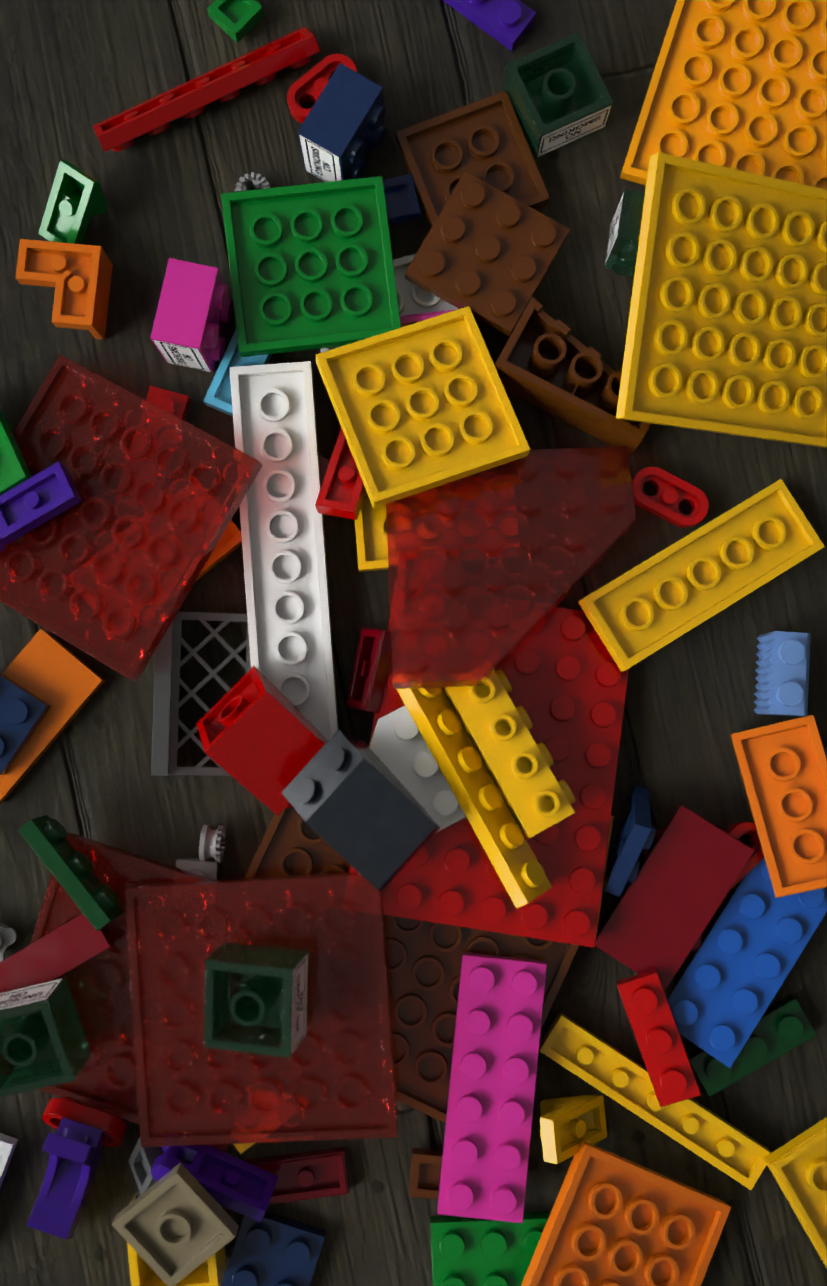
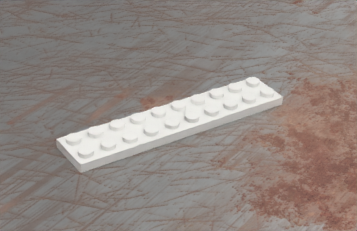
M311 361L229 367L251 668L255 666L329 740L339 727L323 514L318 513L315 506L321 489L312 364Z

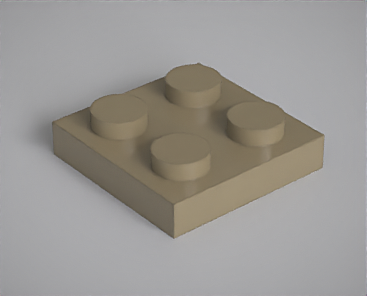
M179 1163L116 1214L112 1226L168 1286L176 1285L234 1239L239 1228L236 1222L182 1163Z

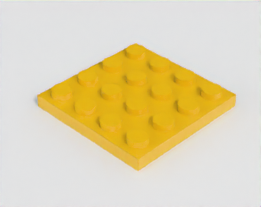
M469 306L316 354L317 367L373 508L526 457L530 452V447Z

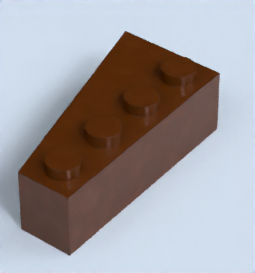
M532 297L495 363V368L505 391L632 456L643 440L651 423L616 418L622 372L620 370L615 372L601 360L602 355L591 346L587 348L570 334L571 329L559 319L555 321L542 310L543 305Z

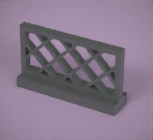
M173 610L156 611L151 776H231L218 764V767H202L210 759L208 755L195 767L177 766L178 749L189 738L204 751L202 742L194 735L198 731L197 726L190 731L179 719V708L193 697L208 712L210 709L195 693L212 677L228 692L230 687L217 673L233 658L246 670L245 674L251 669L247 614L179 612ZM182 621H199L211 634L192 649L181 637ZM207 622L222 623L214 630ZM230 622L247 623L246 640L235 651L218 634ZM213 637L230 653L214 670L197 654ZM181 644H182V645L187 649V651L189 652V654H188L185 658H183L182 660H181ZM244 647H246V663L238 655ZM192 657L210 673L193 690L180 678V668ZM181 685L188 694L179 702ZM178 725L187 733L179 742Z

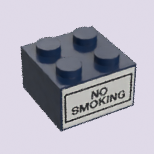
M341 63L338 65L298 131L306 171L325 182L362 177L367 165L365 159L372 148L377 150L380 147L387 132V127L384 124L386 107L383 102L382 86Z

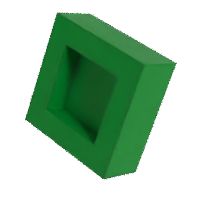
M215 0L207 8L209 18L237 43L264 17L263 7L256 0Z

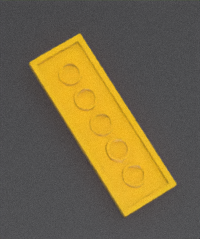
M782 479L584 597L578 603L617 666L623 672L825 546Z

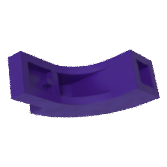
M62 1117L56 1134L48 1133L42 1151L49 1153L48 1167L26 1226L64 1239L73 1238L100 1160L104 1142V1132L102 1130Z

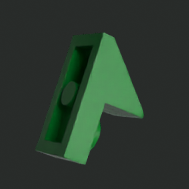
M60 160L38 234L51 242L82 244L90 218L107 212V205L99 181L67 160Z

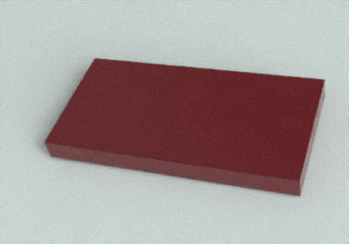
M680 804L639 868L634 882L629 884L596 936L595 946L638 974L656 969L665 991L754 853V849Z

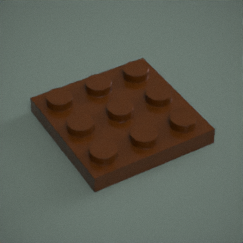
M507 91L395 132L396 142L431 228L465 171L535 210L549 203L550 197Z
M465 171L407 268L405 279L458 309L469 306L474 318L510 337L530 299L536 293L566 241L570 229Z

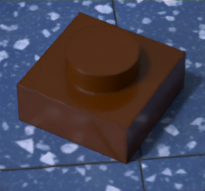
M412 1148L409 1197L438 1199L443 1151Z

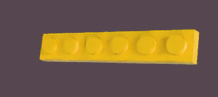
M428 664L404 673L393 680L394 686L515 907L519 908L530 903L552 888L542 866L535 857L521 828L515 821L500 790L494 783L479 752L474 747L430 665Z
M558 1013L539 1043L540 1052L746 1188L752 1190L767 1166L763 1158L772 1153L767 1147L694 1099L690 1098L660 1107L645 1067L563 1013Z

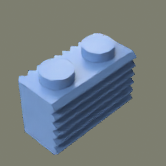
M772 631L760 634L757 637L760 643L756 646L760 651L756 653L759 657L756 661L759 667L755 670L758 673L755 677L758 681L755 685L758 691L754 693L757 697L754 701L757 705L754 712L760 715L807 716L811 633Z

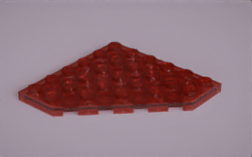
M627 446L530 450L526 457L386 504L393 689L482 685L492 674L493 669L524 641L535 625L567 596L584 574L587 575L607 554L608 549L634 525L636 512Z

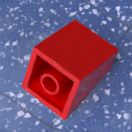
M255 666L196 723L205 754L277 816L286 807H292L281 792L328 742L319 730Z

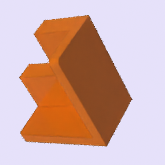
M20 239L15 279L24 285L55 287L51 322L60 328L89 330L95 339H105L113 264L103 248L96 245Z

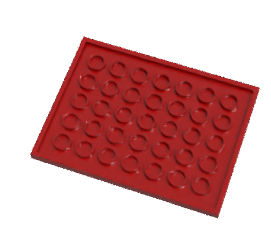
M395 582L388 631L396 633L379 714L374 713L370 743L378 719L405 706L392 682L400 675L429 664L444 691L445 686L490 662L495 671L501 669L507 677L512 688L508 695L514 706L518 707L521 705L527 712L533 725L529 732L535 743L539 744L542 742L548 749L554 761V765L550 766V769L556 780L560 781L563 779L573 793L575 802L571 806L575 813L535 836L526 839L552 888L522 907H515L466 817L435 833L382 891L377 890L350 865L343 909L595 948L629 669L621 672L584 611L457 592V601L462 612V622L460 626H456V640L447 641L441 633L400 636L395 631L398 582Z

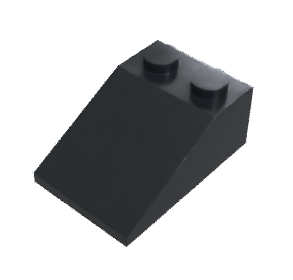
M339 729L281 792L302 819L379 891H382L441 828L363 740Z

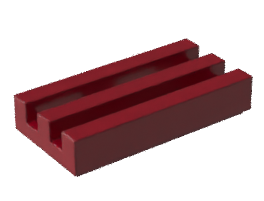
M363 628L361 630L345 702L346 707L379 714L396 633Z

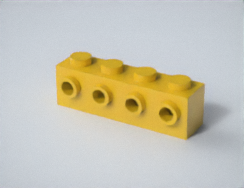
M489 662L445 686L444 692L459 716L474 747L479 752L494 783L500 790L515 821L521 828L525 839L574 814L575 811L571 804L575 802V798L567 783L563 779L557 781L552 773L550 766L554 765V761L546 746L542 742L536 744L531 736L529 729L533 728L527 712L521 705L515 707L508 693L512 691V688L504 672L501 669L495 671Z

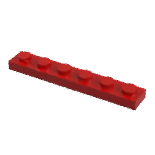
M306 27L300 28L93 125V129L104 152L111 149L114 152L125 150L134 144V138L147 132L149 135L159 134L170 126L169 122L181 116H184V118L195 117L205 110V105L217 99L220 102L231 100L241 93V88L251 83L255 85L265 84L276 77L275 72L288 66L290 68H298L311 61V55L320 52L315 35Z

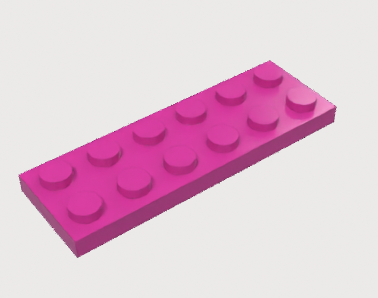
M462 952L437 1214L523 1223L547 967L546 961Z

